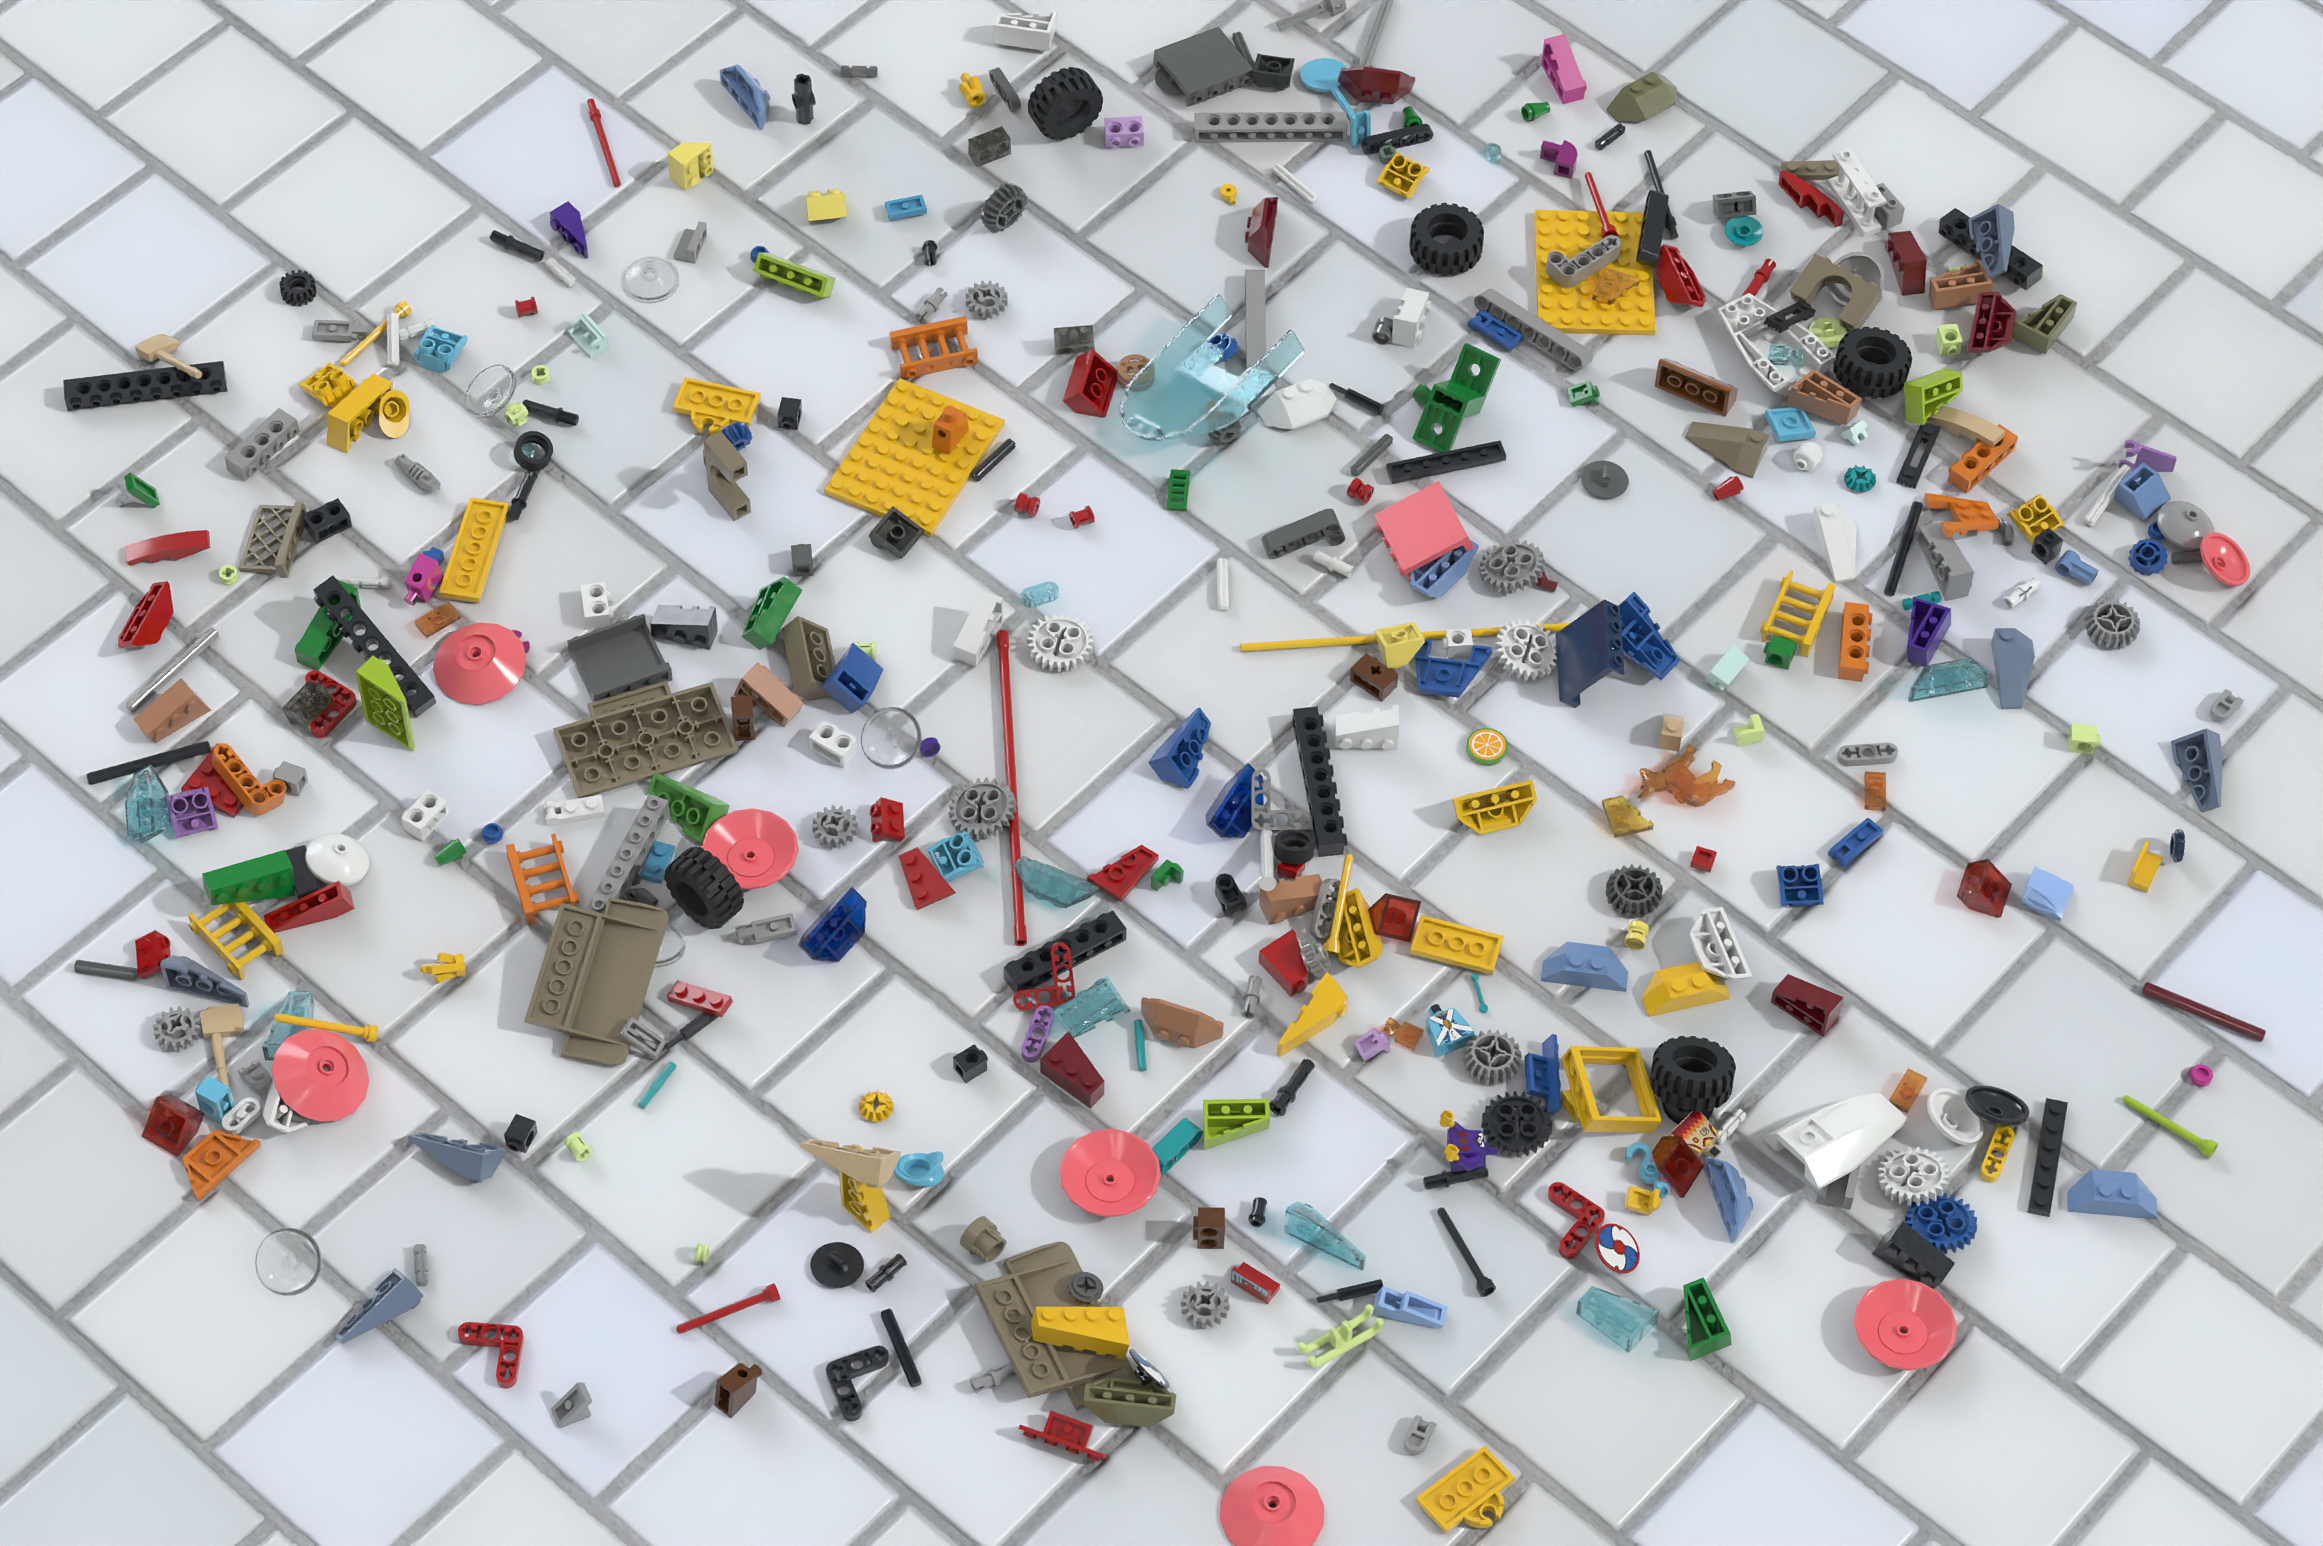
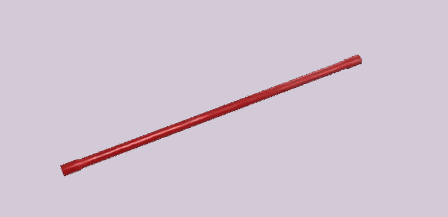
M999 630L996 633L999 654L1006 786H1009L1010 791L1013 792L1017 804L1015 806L1016 813H1012L1014 820H1008L1010 824L1009 842L1014 910V944L1016 946H1024L1027 944V931L1022 883L1009 666V633L1006 630Z

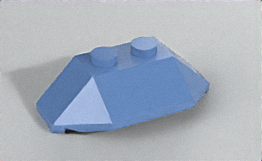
M737 64L721 69L720 83L759 130H762L770 109L769 93L763 90L758 80L754 79L740 65Z
M1471 541L1473 549L1466 551L1464 545H1461L1410 572L1412 587L1428 597H1442L1467 573L1479 545Z
M1567 941L1543 961L1542 982L1622 992L1627 990L1628 971L1608 946Z
M1709 1156L1705 1158L1703 1169L1730 1242L1733 1243L1737 1240L1749 1220L1751 1210L1753 1209V1201L1746 1194V1183L1744 1178H1740L1738 1170L1727 1161Z
M2091 1169L2067 1193L2068 1212L2157 1219V1198L2136 1173Z

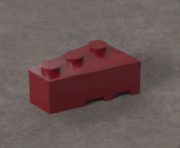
M1912 232L1888 233V241H1885V250L1889 254L1901 295L1925 293L1927 259Z
M1787 974L1773 990L1771 1003L1824 1037L1838 1021L1844 997Z
M1068 1031L1040 1059V1073L1091 1109L1104 1095L1105 1081Z

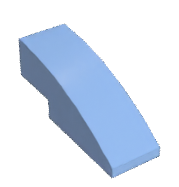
M1384 1286L1376 1293L1373 1313L1410 1324L1442 1328L1447 1311V1306L1412 1292L1406 1291L1402 1294Z

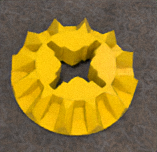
M879 1090L872 1093L869 1091L867 1095L861 1097L858 1103L861 1116L870 1122L886 1120L890 1117L894 1108L892 1098L888 1096L887 1092L881 1093ZM877 1100L880 1106L874 1112L873 1105Z

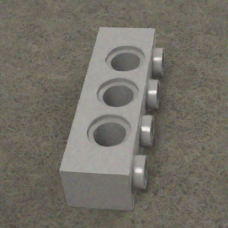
M278 408L224 457L227 470L243 481L253 476L262 465L269 462L274 454L281 451L286 443L297 436L299 432L297 419Z

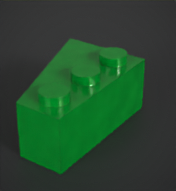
M782 577L761 588L741 637L759 650L771 646L801 594L802 589L786 577Z
M1704 1277L1683 1285L1690 1361L1732 1345L1731 1333Z

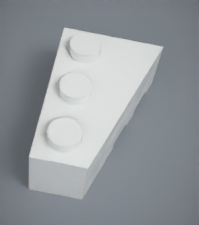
M1051 11V14L1039 15V12H1033V15L1022 16V13L998 14L994 24V43L1049 51L1056 31L1057 11Z
M1406 288L1401 299V306H1398L1397 312H1399L1398 316L1395 315L1393 319L1391 343L1414 348L1416 341L1421 340L1422 330L1420 329L1421 326L1425 327L1427 320L1425 313L1430 312L1432 301H1429V292Z
M982 589L980 590L958 638H955L952 649H954L955 659L975 667L978 665L1003 624L1002 597Z

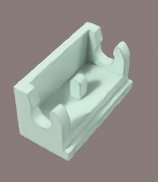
M583 312L582 315L569 323L572 328L568 330V334L590 358L608 349L607 335L586 312Z
M1732 645L1710 671L1705 682L1711 684L1719 691H1723L1724 687L1727 688L1750 661V658Z

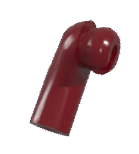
M1545 571L1542 572V578L1537 577V587L1555 592L1558 582L1548 580Z

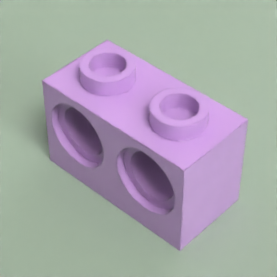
M1142 116L1104 118L1106 148L1144 146Z

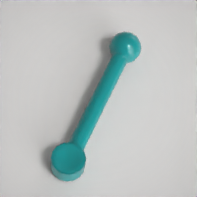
M1473 973L1470 979L1474 982L1480 1002L1479 1011L1486 1013L1488 1006L1483 1001L1478 984L1479 976Z

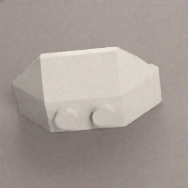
M1308 379L1275 391L1257 410V414L1265 427L1273 426L1283 429H1295L1328 417L1337 398L1327 384L1314 379Z
M1723 907L1703 909L1688 935L1702 970L1731 981L1751 979L1752 974Z
M272 1078L263 1111L266 1124L286 1134L307 1127L311 1119L300 1116L284 1103L275 1088Z

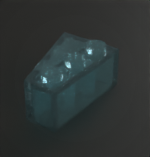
M1108 976L1096 980L1088 989L1080 991L1069 1002L1061 1004L1053 1013L1065 1031H1069L1073 1038H1076L1095 1029L1096 1026L1094 1024L1105 1019L1109 1022L1113 1020V1015L1124 1011L1126 1014L1131 1010Z
M289 991L279 1014L313 1019L314 1001L311 991ZM276 1022L270 1029L271 1033L267 1041H264L262 1045L265 1061H274L275 1052L286 1038L302 1030H312V1028Z
M1591 1286L1578 1300L1576 1310L1577 1315L1628 1353L1654 1327L1659 1313L1657 1309Z

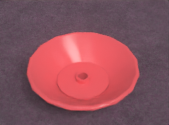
M475 623L461 627L444 640L436 652L433 672L436 684L447 697L462 704L482 705L499 700L515 688L524 675L527 657L523 643L512 630L495 623Z
M754 808L733 811L719 818L706 832L701 846L705 851L708 850L714 857L719 858L720 862L725 864L730 873L735 876V880L741 887L740 889L745 890L764 888L783 879L794 866L799 851L796 833L786 820L773 812Z
M323 1029L302 1030L286 1038L275 1052L272 1065L275 1088L284 1103L300 1116L319 1122L339 1121L354 1113L365 1100L369 1084L366 1063L356 1047L341 1035ZM323 1067H326L328 1072L324 1071Z
M1117 1129L1092 1131L1078 1138L1064 1153L1059 1169L1062 1188L1071 1202L1087 1213L1103 1217L1128 1215L1144 1207L1156 1193L1161 1177L1158 1157L1149 1144L1133 1133Z
M1907 1279L1883 1281L1867 1290L1856 1305L1854 1326L1859 1342L1870 1356L1888 1367L1908 1371L1929 1368L1944 1359L1955 1343L1957 1323L1952 1307L1939 1292L1922 1282Z
M1261 1466L1245 1471L1229 1484L1220 1503V1522L1226 1537L1235 1546H1311L1316 1542L1324 1525V1504L1317 1488L1302 1474L1286 1467ZM1270 1504H1275L1276 1507H1275V1508H1271V1507H1269V1505H1270Z

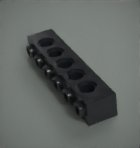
M1954 208L1940 219L1938 233L1968 252L1971 256L1982 261L1981 255L1976 251L1975 242L1970 238L1968 222L1970 217ZM2012 245L2007 272L2001 275L2026 291L2041 280L2043 265Z
M1113 910L1103 913L1097 919L1089 923H1083L1074 931L1066 932L1060 938L1045 943L1041 948L1026 953L1024 957L1007 963L1003 967L1004 980L1014 993L1020 990L1033 989L1053 979L1050 949L1055 943L1063 942L1068 945L1071 953L1072 968L1125 941L1127 928ZM1058 946V950L1054 951V954L1059 956V961H1055V966L1058 964H1068V960L1063 961L1062 955L1064 953L1062 951H1066V949H1062L1061 946ZM1065 967L1059 968L1057 976L1068 971V969Z

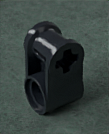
M1226 873L1218 875L1214 893L1224 914L1229 916L1231 912L1247 909L1246 899L1239 890L1234 878Z

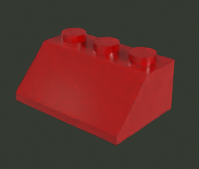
M1093 349L1077 356L1063 402L1076 413L1100 418L1106 417L1117 382V369Z

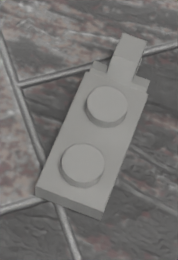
M315 320L312 332L313 340L356 341L357 339L364 340L369 335L368 326H359L354 321Z
M791 913L752 921L746 928L736 931L739 944L749 942L750 944H757L798 935L794 917Z

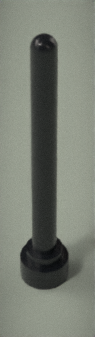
M1440 1207L1437 1210V1214L1476 1278L1477 1291L1481 1297L1492 1294L1496 1290L1495 1284L1492 1279L1484 1276L1445 1208Z

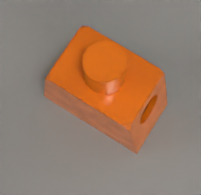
M953 406L944 408L943 413L934 424L933 448L950 455L969 430L965 412Z

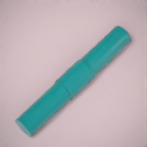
M1137 1019L1134 1021L1138 1070L1143 1072L1147 1070L1145 1039L1142 1020Z
M670 1061L651 1084L647 1092L637 1103L640 1108L645 1109L651 1099L664 1085L665 1081L677 1067L675 1063Z

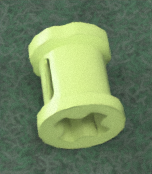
M855 641V644L870 658L876 659V641H872V643H859Z
M579 1132L572 1133L564 1141V1145L567 1149H571L577 1161L585 1160L593 1151L592 1147L582 1140Z

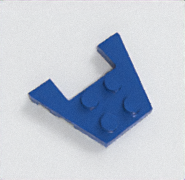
M1425 639V643L1415 654L1419 693L1459 698L1492 655V648L1473 645L1469 661L1429 657L1432 640Z

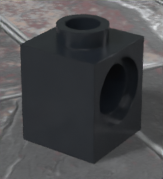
M781 398L777 414L778 428L798 430L802 415L801 399Z
M2048 528L2035 537L2031 553L2046 565L2060 554L2063 539Z
M974 1044L953 1057V1068L963 1081L967 1083L987 1071L988 1057L982 1049L979 1050Z
M515 1114L504 1134L506 1146L513 1151L526 1153L537 1134L536 1121Z

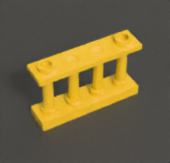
M1790 570L1787 577L1783 576L1780 588L1782 589L1768 621H1763L1760 629V633H1763L1761 642L1765 643L1769 634L1799 644L1798 646H1801L1800 655L1808 658L1834 598L1836 585L1828 583L1826 590L1822 589L1819 591L1793 582L1794 571ZM1791 589L1818 598L1820 603L1813 606L1787 597L1786 594ZM1782 604L1811 613L1814 617L1813 620L1809 619L1807 621L1779 610ZM1775 619H1779L1805 628L1807 633L1800 636L1774 627L1773 624Z
M245 902L222 904L199 920L192 912L188 914L190 920L188 925L195 935L199 934L227 964L228 971L233 976L236 974L241 981L245 978L243 966L266 951H272L276 957L283 953L281 940ZM228 910H233L236 913L237 917L213 933H210L205 927ZM246 923L249 930L225 947L218 941L219 938L240 924L244 925ZM253 937H259L262 944L237 961L230 954Z

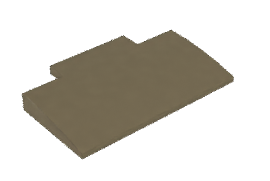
M663 681L588 703L590 718L553 728L554 738L578 798L593 796L652 778L654 773L664 775L739 752L713 682L671 693L667 681Z

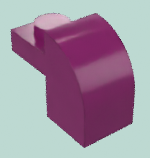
M1543 140L1540 159L1555 162V175L1572 179L1576 170L1578 155L1575 146L1566 140L1563 141L1562 145Z

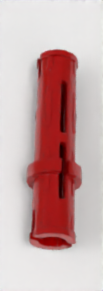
M1768 258L1764 261L1761 268L1756 270L1754 278L1741 297L1748 293L1753 296L1758 293L1762 285L1767 283L1770 278L1769 275L1776 267L1775 261H1772L1770 266L1769 263L1772 259Z

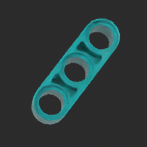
M1183 1118L1152 1148L1158 1157L1160 1173L1162 1175L1167 1173L1192 1149L1203 1135V1130L1189 1119Z

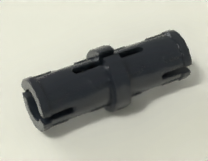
M898 1253L887 1264L881 1265L878 1271L865 1281L867 1288L874 1293L886 1281H891L894 1278L893 1275L907 1265L905 1258Z

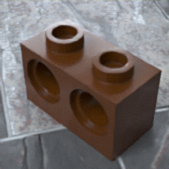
M751 695L731 697L735 741L755 740Z
M1198 1207V1216H1193V1240H1197V1249H1224L1225 1208Z

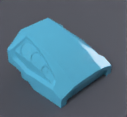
M431 325L414 352V359L425 369L438 373L449 371L459 352L465 346L468 336H461Z
M966 831L944 838L927 849L938 872L947 883L979 867H984V861L979 850Z

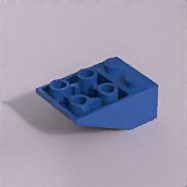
M851 643L821 688L850 713H854L865 705L874 692L883 668L856 644Z

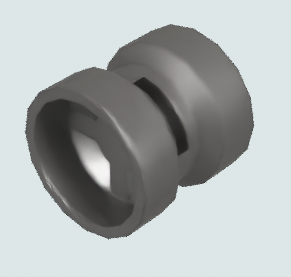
M1387 317L1378 318L1372 333V339L1376 343L1382 345L1390 343L1393 320Z

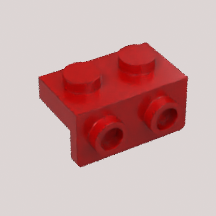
M880 797L871 806L869 811L872 841L877 843L884 837L901 842L905 838L903 803Z
M156 930L135 940L138 976L142 979L162 971L161 961L171 956L169 938Z

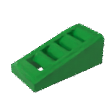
M1170 470L1166 510H1187L1190 485L1189 470ZM1172 500H1181L1183 502H1172Z

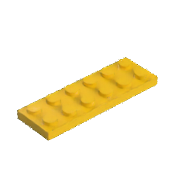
M469 498L439 590L440 597L480 603L510 509L509 503Z

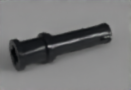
M1303 1059L1287 1084L1278 1089L1275 1099L1269 1102L1271 1112L1278 1116L1285 1115L1288 1105L1295 1101L1298 1089L1315 1068L1311 1060Z

